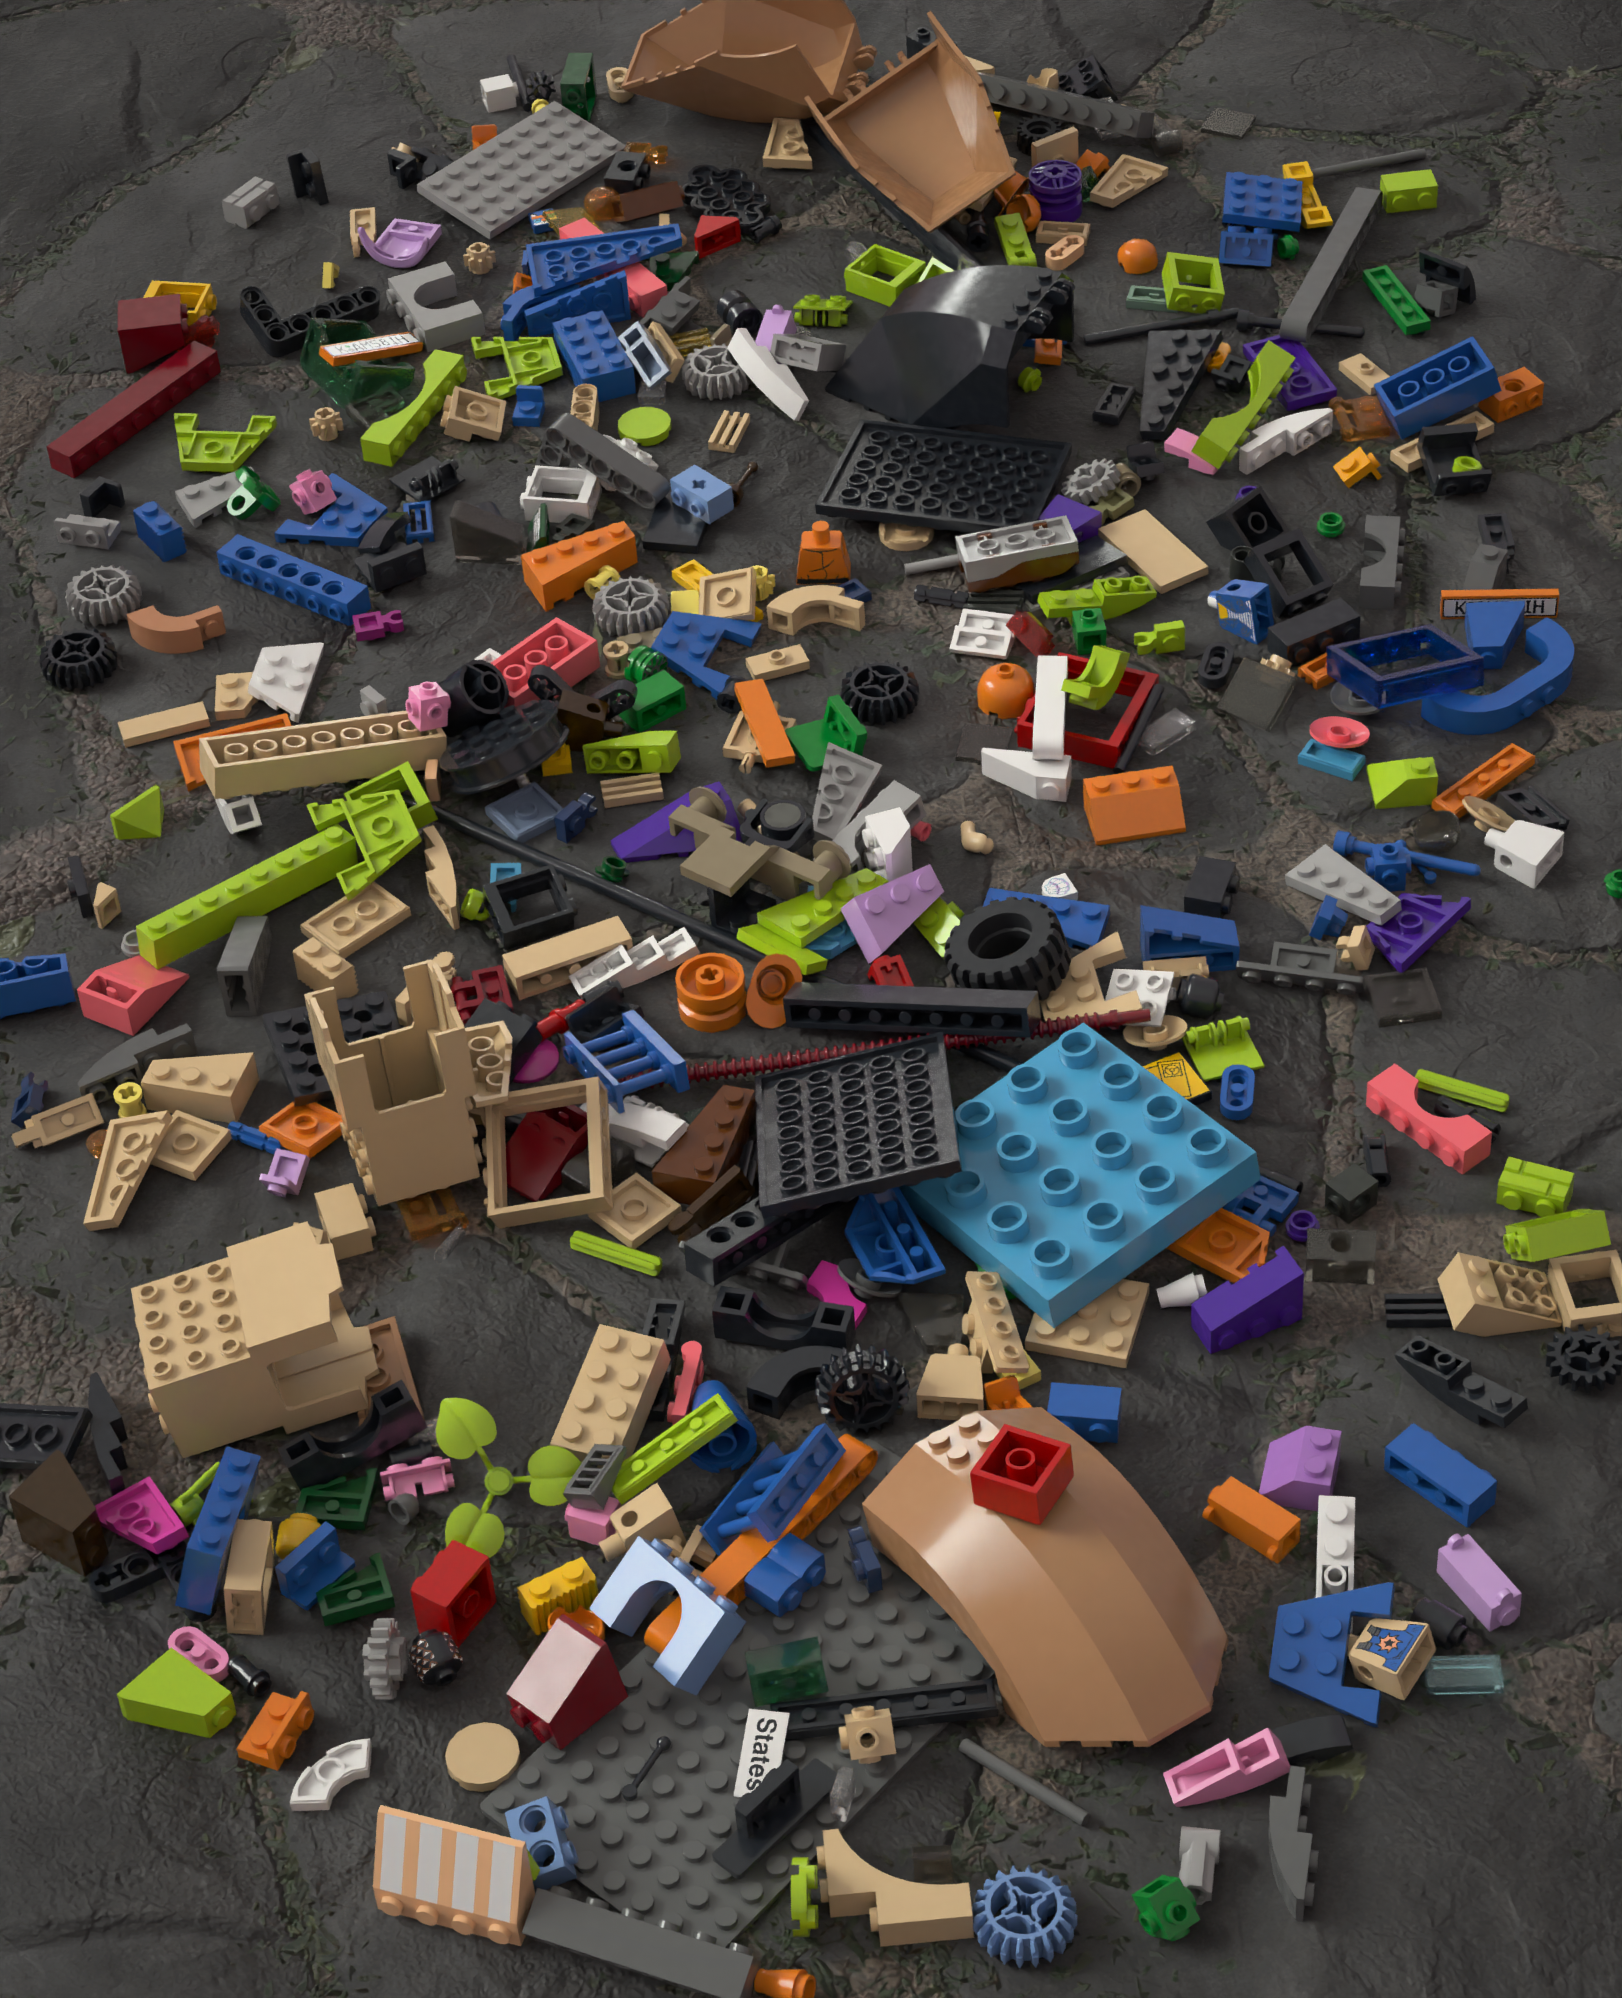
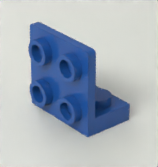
M1228 226V230L1221 231L1219 263L1271 267L1273 242L1277 239V234L1272 233V228L1256 227L1254 232H1246L1245 226Z

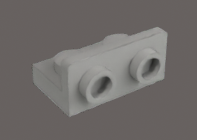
M69 514L67 519L56 518L54 521L58 543L108 550L122 530L120 521Z

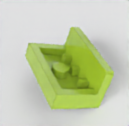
M939 896L913 923L945 960L944 948L946 941L950 937L951 930L955 925H960V919L965 914L953 901L947 904Z

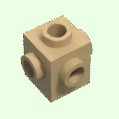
M861 1706L852 1709V1714L844 1715L846 1726L838 1727L842 1750L849 1749L851 1760L858 1759L860 1764H870L880 1761L881 1756L896 1754L889 1708L874 1710L873 1706ZM865 1733H871L867 1737L862 1736Z

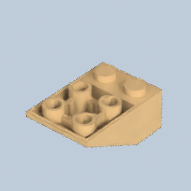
M1458 1252L1438 1278L1454 1331L1487 1337L1560 1327L1562 1325V1320L1545 1272Z

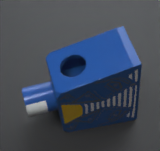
M1234 579L1220 590H1214L1209 594L1208 605L1218 610L1219 623L1223 629L1256 645L1268 636V627L1274 625L1269 584Z

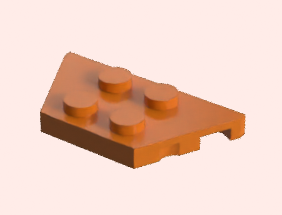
M1220 1208L1166 1247V1249L1234 1284L1250 1274L1247 1268L1257 1263L1259 1267L1266 1264L1270 1232Z

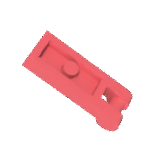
M688 1341L681 1347L684 1360L681 1375H676L674 1395L676 1398L675 1402H669L667 1410V1421L673 1425L691 1413L695 1390L702 1383L704 1375L702 1346L696 1341Z

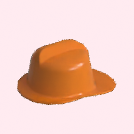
M1015 171V176L993 190L994 197L1003 208L998 216H1002L1009 203L1015 202L1018 199L1015 198L1016 195L1024 194L1029 188V177L1026 178Z
M777 953L766 956L758 963L753 972L746 995V1008L753 1022L763 1028L773 1029L786 1023L783 998L795 982H802L801 969L796 961L789 956Z

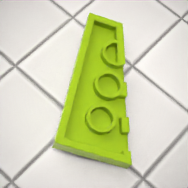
M865 868L848 875L846 878L836 880L832 884V888L821 900L815 898L814 890L758 912L757 921L760 925L802 949L845 920L841 908L851 899L889 881Z

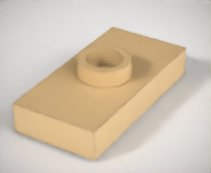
M1361 353L1339 362V371L1370 396L1376 394L1374 384L1390 377Z
M800 644L746 658V667L753 680L763 679L766 681L810 669L809 659Z

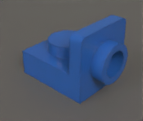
M518 385L516 388L517 404L512 416L513 426L539 427L545 411L543 387Z

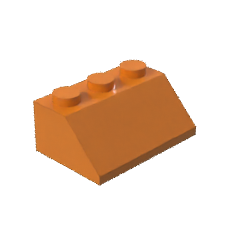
M1173 766L1083 779L1084 809L1096 846L1186 832L1180 788Z

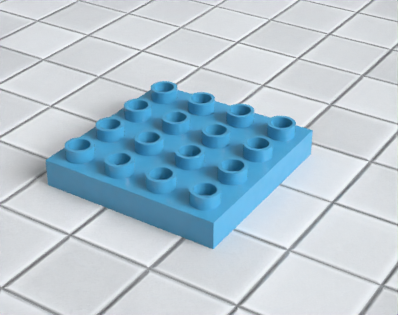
M1083 1022L1076 1028L1063 1033L1053 1044L1024 1064L1014 1067L1008 1075L973 1099L965 1101L955 1110L962 1172L955 1173L948 1178L937 1177L922 1181L914 1186L903 1185L899 1186L913 1212L986 1272L999 1273L1002 1284L1007 1290L1055 1328L1261 1180L1255 1150Z

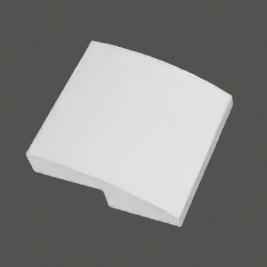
M963 608L959 625L955 626L949 648L950 652L1007 659L1018 631L1019 615Z

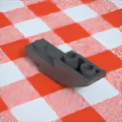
M186 1023L160 1035H157L155 1030L151 1028L120 1044L97 1061L79 1080L77 1086L80 1097L92 1093L98 1105L114 1098V1090L123 1083L132 1082L141 1086L142 1076L145 1075L152 1060L186 1058L196 1054L197 1050L191 1028Z
M1290 1766L1286 1797L1270 1795L1269 1855L1273 1875L1285 1905L1295 1921H1303L1305 1906L1313 1907L1315 1883H1310L1308 1880L1309 1873L1317 1874L1319 1850L1312 1849L1313 1834L1306 1833L1308 1816L1301 1815L1302 1806L1310 1807L1312 1784L1305 1783V1767Z

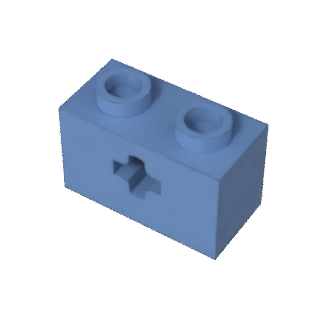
M696 465L670 479L672 502L708 524L734 509L732 487Z

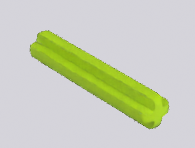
M1419 1069L1415 1075V1078L1419 1080V1089L1446 1095L1453 1099L1501 1113L1505 1112L1509 1105L1510 1096L1503 1092L1424 1069Z
M579 1230L575 1231L570 1238V1247L573 1250L653 1277L658 1276L662 1270L663 1265L660 1257Z

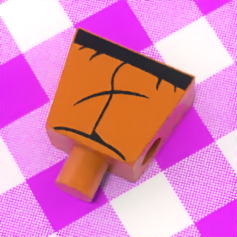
M825 521L813 523L812 531H804L802 533L797 567V585L843 584L850 581L851 561L843 533L841 531H829V524Z

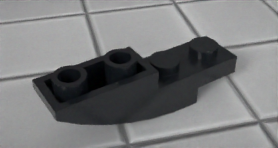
M1419 1335L1415 1336L1394 1354L1398 1363L1421 1386L1454 1411L1478 1425L1487 1419L1506 1428L1528 1409L1526 1397L1473 1372L1470 1360Z

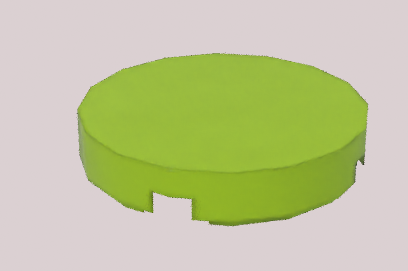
M654 407L632 409L624 413L618 420V434L620 438H629L636 443H641V446H651L662 442L669 436V431L672 428L671 418L668 413Z

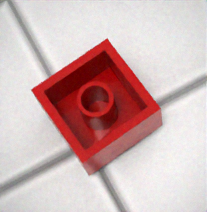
M1004 1424L970 1472L974 1504L1041 1525L1074 1477L1071 1444Z
M452 1540L445 1550H441L435 1556L433 1564L423 1576L416 1578L410 1590L419 1634L431 1629L447 1632L452 1636L457 1648H459L497 1602L489 1557L455 1540Z

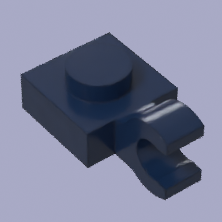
M32 1072L21 1080L22 1091L15 1099L11 1122L20 1128L25 1125L24 1121L42 1112L44 1107L42 1103L43 1093L48 1089V1081L46 1080L42 1081L39 1085L34 1083V1073Z

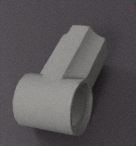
M1182 1826L1179 1861H1181L1179 1878L1183 1886L1187 1887L1193 1894L1196 1904L1202 1905L1204 1902L1212 1900L1215 1865L1219 1863L1221 1830Z

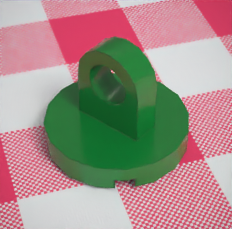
M242 466L235 472L242 485L228 499L227 510L231 515L243 520L250 517L261 505L272 512L280 506L281 502L277 494L269 485L267 486L260 482L259 475L251 468ZM245 500L244 506L238 510L240 502Z

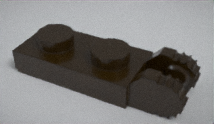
M734 1165L686 1209L687 1211L680 1212L674 1219H671L668 1229L672 1235H678V1244L680 1241L687 1242L733 1213L755 1193V1190L742 1170Z

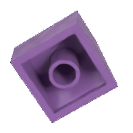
M1304 1426L1270 1442L1259 1493L1280 1506L1318 1512L1319 1495H1333L1340 1462L1342 1431Z

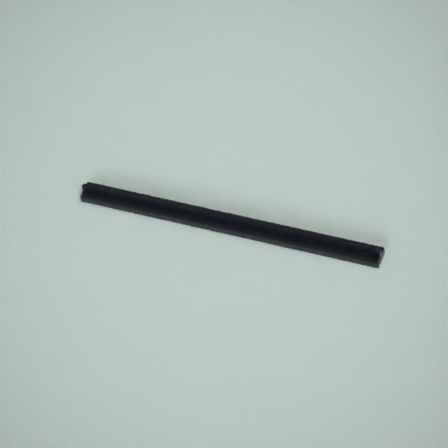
M818 123L808 126L809 135L946 266L954 271L986 266L943 225L931 233L927 232L857 172L829 141Z

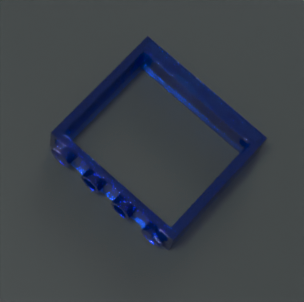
M1432 624L1327 646V674L1377 709L1483 686L1484 658ZM1427 642V648L1421 649V643ZM1426 654L1440 661L1439 663L1381 676L1368 668ZM1383 691H1386V698L1382 699Z

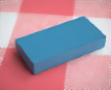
M1310 739L1298 755V764L1353 781L1365 765L1366 756L1343 748L1327 746L1315 739Z

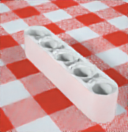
M1038 655L1033 726V759L1063 760L1067 692L1061 691L1064 679H1068V656Z

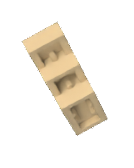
M432 825L423 829L426 846L424 854L427 872L425 873L430 897L451 927L456 930L460 928V904L453 864L443 839L435 826Z

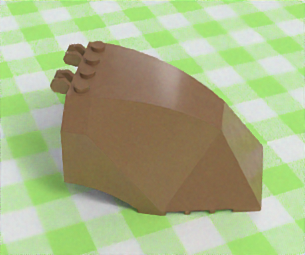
M701 0L702 3L689 11L686 8L680 10L682 15L667 23L664 20L641 34L621 87L627 92L709 116L757 123H773L774 118L800 120L813 117L804 99L808 95L820 113L824 114L837 109L848 101L842 92L848 88L854 96L859 94L860 91L856 87L855 82L861 80L866 87L869 77L864 71L873 66L877 50L872 45H866V47L862 45L856 19L844 0Z
M929 11L927 16L937 37L930 45L907 59L902 51L897 53L901 65L895 68L891 61L887 60L884 62L889 71L888 74L867 88L861 80L855 82L860 93L854 96L848 88L842 91L848 101L825 117L822 116L809 95L804 99L829 141L849 164L927 232L931 233L1015 176L1016 173L981 77L968 58L963 55L946 33L934 14Z

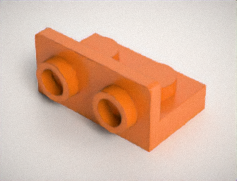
M301 1691L297 1698L293 1699L272 1692L237 1747L239 1758L278 1771L284 1760L290 1758L293 1754L296 1741L302 1731L307 1730L313 1721L314 1709L311 1705L309 1693Z

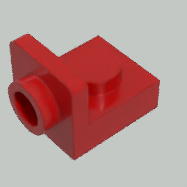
M900 954L893 957L884 955L875 959L867 974L869 980H875L877 985L914 986Z

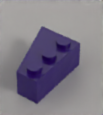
M1285 1246L1275 1251L1277 1257L1261 1267L1255 1263L1247 1268L1250 1274L1231 1285L1228 1280L1191 1303V1327L1210 1354L1223 1349H1229L1236 1344L1254 1337H1260L1267 1332L1283 1326H1289L1302 1319L1304 1272Z

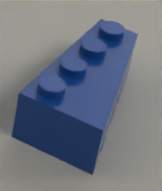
M66 954L26 956L22 962H14L9 960V958H0V1019L9 1015L23 1012L30 1013L37 1009L62 1006L76 1001Z

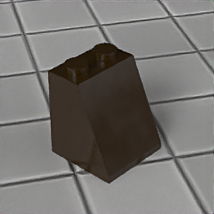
M56 1450L9 1495V1500L22 1541L86 1577L104 1561L109 1552L96 1507L63 1453Z

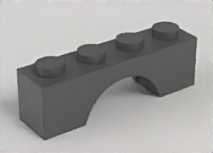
M1366 515L1364 555L1377 560L1378 563L1361 568L1359 608L1394 610V599H1400L1404 546L1399 545L1405 544V528H1400V517Z

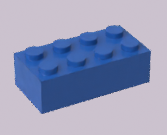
M603 310L598 312L592 311L585 315L573 318L568 317L552 322L556 350L575 387L581 384L594 385L597 388L598 402L636 393L633 365Z
M1473 336L1374 384L1380 406L1401 439L1421 431L1422 427H1429L1502 391L1494 366Z

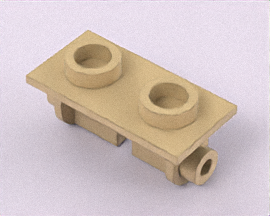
M1206 956L1143 961V970L1174 972L1175 975L1171 987L1176 988V991L1181 979H1187L1192 973L1209 977Z

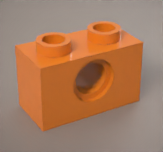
M1522 367L1498 377L1502 391L1480 401L1478 407L1497 423H1500L1541 406L1544 382L1527 368Z

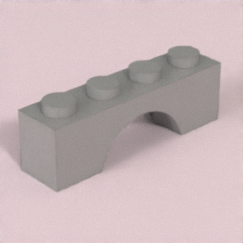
M894 780L885 789L881 790L878 796L858 813L856 818L838 832L832 841L841 846L849 855L852 864L849 875L864 869L861 862V854L866 847L862 836V830L866 829L865 816L900 807L911 830L926 816L922 798L919 794Z

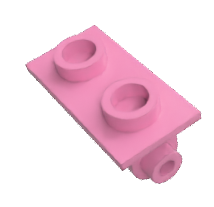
M435 1456L422 1460V1464L409 1467L404 1463L389 1466L387 1471L380 1472L382 1485H390L383 1487L385 1501L392 1500L403 1493L413 1494L417 1498L415 1485L422 1484L424 1496L449 1492L448 1488L455 1487L453 1473L445 1474L452 1472L450 1458L442 1459V1457Z

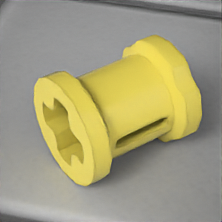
M604 565L599 569V574L595 578H589L585 582L584 588L587 595L594 600L595 593L600 591L601 586H608L609 581L617 582L620 575L614 568Z
M127 1082L119 1085L114 1090L115 1102L120 1106L119 1118L148 1114L147 1109L141 1102L143 1093L138 1084Z

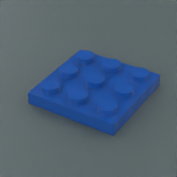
M1226 172L1222 222L1299 232L1303 181H1297L1293 178H1272L1268 175H1247L1243 172Z

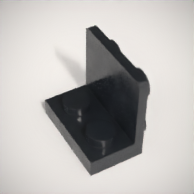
M1093 54L1088 58L1082 59L1068 72L1059 75L1058 90L1087 96L1095 91L1100 99L1105 98L1108 102L1113 103L1118 100L1108 73Z
M749 879L732 897L710 887L707 889L711 925L734 936H737L738 928L758 924V912L776 905V899L751 890Z

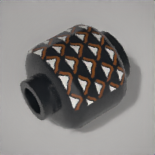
M437 1629L427 1630L414 1638L412 1647L409 1650V1660L419 1680L424 1684H436L437 1686L450 1684L456 1679V1673L463 1664L462 1655L452 1636L447 1632H440Z

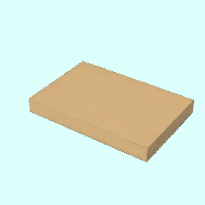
M373 881L353 899L348 901L347 897L344 896L302 923L300 928L301 933L309 939L312 937L316 938L345 959L411 916L410 907Z

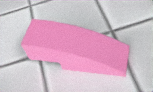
M1266 1728L1236 1745L1228 1738L1164 1772L1163 1776L1174 1805L1176 1807H1183L1222 1799L1268 1783L1289 1773L1290 1764L1281 1741L1269 1728Z

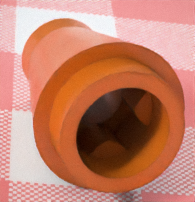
M760 1968L755 1976L754 1989L756 1992L766 1994L772 1998H814L816 1979L813 1975L808 1974L805 1969L767 1970Z

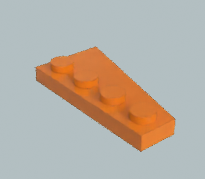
M285 713L173 741L188 792L207 783L200 771L199 738L291 726L288 714Z

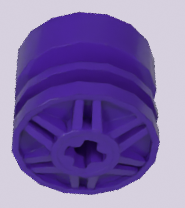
M1047 160L1032 167L1028 173L1029 192L1040 204V221L1073 223L1080 218L1082 214L1081 169L1076 164L1064 160Z

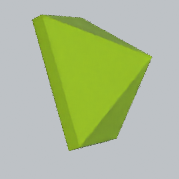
M154 785L110 815L115 838L124 840L161 837L165 809L159 786Z

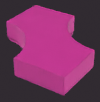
M822 1260L809 1278L807 1291L822 1302L854 1306L856 1330L867 1313V1304L853 1296L849 1289L850 1285L837 1271L838 1265Z

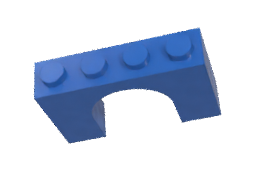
M226 1446L186 1547L175 1606L207 1615L211 1614L220 1591L226 1558L238 1519L247 1520L261 1456Z

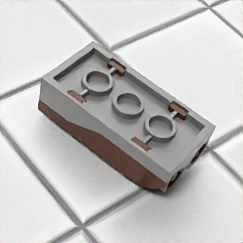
M1066 515L955 536L961 573L965 572L969 593L986 592L991 588L1001 586L1012 587L1017 583L1027 581L1038 582L1044 578L1062 574L1072 566L1079 565L1080 563L1078 541Z

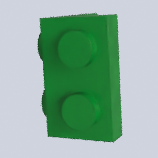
M839 694L828 697L823 719L785 730L791 747L807 769L813 772L822 770L828 742L862 756L868 734L865 726L860 724L852 713L851 708L845 704Z

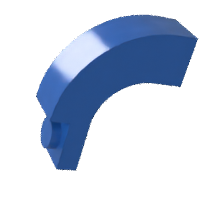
M572 284L537 297L534 296L532 285L508 297L503 303L504 315L501 319V330L504 332L505 341H516L527 326L525 310L579 289L580 284Z

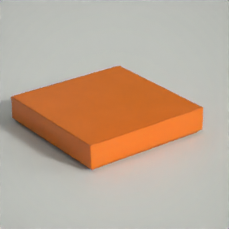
M292 1102L259 1126V1131L266 1134L268 1138L271 1136L279 1140L282 1147L295 1153L307 1155L311 1159L342 1136L340 1122H343L342 1115L316 1102L296 1107Z

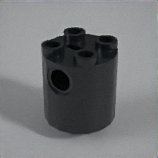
M472 660L438 683L449 694L451 707L448 709V725L441 727L448 737L462 735V732L467 728L479 725L499 713L508 703L509 691L506 680L493 664L484 660Z

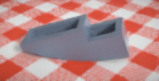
M639 321L635 322L618 337L626 349L625 353L651 390L672 373L653 336Z

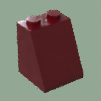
M180 294L118 301V335L127 374L133 373L185 345V334H189L187 320L189 319L187 303L182 304Z
M564 1614L557 1618L506 1693L512 1706L510 1714L513 1720L521 1728L527 1726L542 1743L548 1741L559 1750H562L629 1697L607 1643Z

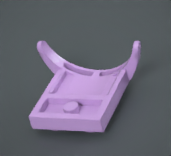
M394 218L375 243L368 237L363 227L358 228V234L364 248L376 261L389 267L409 268L415 266L424 258L441 236L442 230L441 225Z

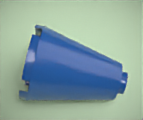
M715 1380L706 1381L697 1387L694 1393L692 1411L718 1393L738 1421L691 1454L690 1458L699 1468L712 1473H720L719 1469L730 1467L732 1471L739 1469L750 1461L756 1451L757 1434L753 1424L726 1385Z

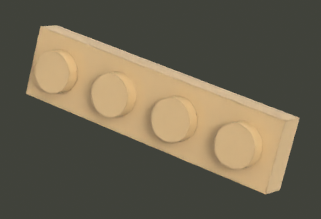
M1478 411L1447 424L1476 423L1478 434L1475 441L1494 433V423ZM1419 438L1391 450L1390 460L1407 473L1423 466L1417 449Z

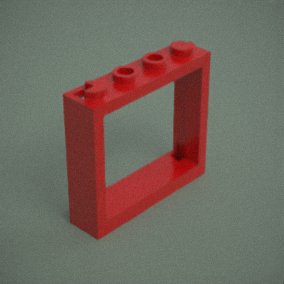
M1061 652L1057 655L1068 656V679L1080 677L1089 662L1088 658ZM1126 667L1115 693L1133 698L1109 741L1065 731L1063 755H1070L1071 759L1114 768L1153 686L1159 684V674ZM1035 694L1027 700L1025 711L1022 716L1017 717V726L1014 729V733L1017 734L1018 747L1031 750L1033 749Z

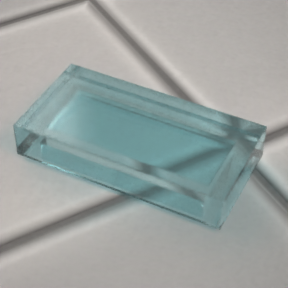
M1500 1655L1432 1656L1424 1669L1427 1695L1503 1693L1504 1683Z

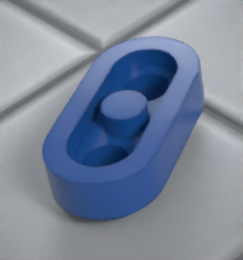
M1240 1064L1231 1065L1223 1071L1220 1111L1228 1119L1242 1120L1250 1116L1253 1111L1255 1074L1248 1066Z

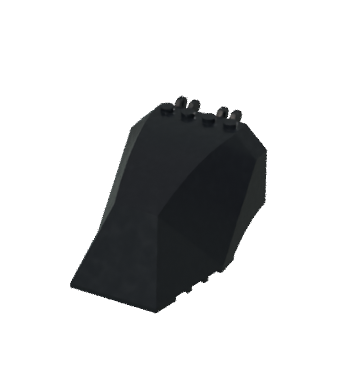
M993 265L947 272L918 282L902 291L826 385L825 392L849 403L852 400L861 403L866 411L870 412L874 409L885 414V419L888 421L895 419L908 425L944 429L958 425L980 424L1008 428L1010 426L1009 362L1028 339L1074 341V281L1062 272L1053 271L1049 268Z

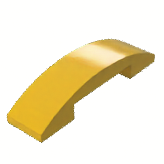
M1308 162L1282 165L1284 179L1293 178L1297 181H1303L1301 225L1306 229L1331 226L1333 223L1327 207L1322 206L1313 185L1314 176Z

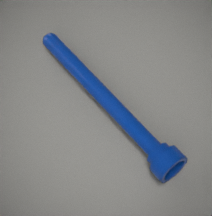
M1338 830L1334 839L1333 850L1344 857L1348 854L1353 855L1354 852L1371 855V844L1374 843L1359 841L1350 832ZM1404 850L1405 855L1410 854L1411 864L1470 876H1478L1481 872V868L1477 864Z

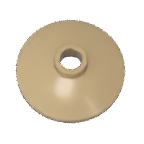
M1465 796L1462 800L1467 811L1476 819L1474 825L1484 832H1488L1490 828L1506 832L1515 821L1502 809L1483 799Z
M1164 1015L1161 1027L1127 1025L1123 1031V1036L1129 1044L1148 1047L1152 1051H1159L1165 1049L1168 1044L1184 1037L1188 1027L1183 1019Z

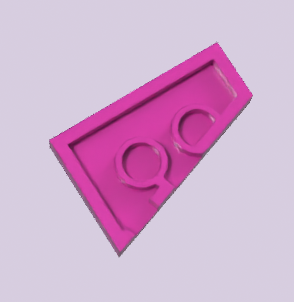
M150 1476L95 1505L101 1526L155 1554L174 1548L179 1542L189 1537L184 1525Z

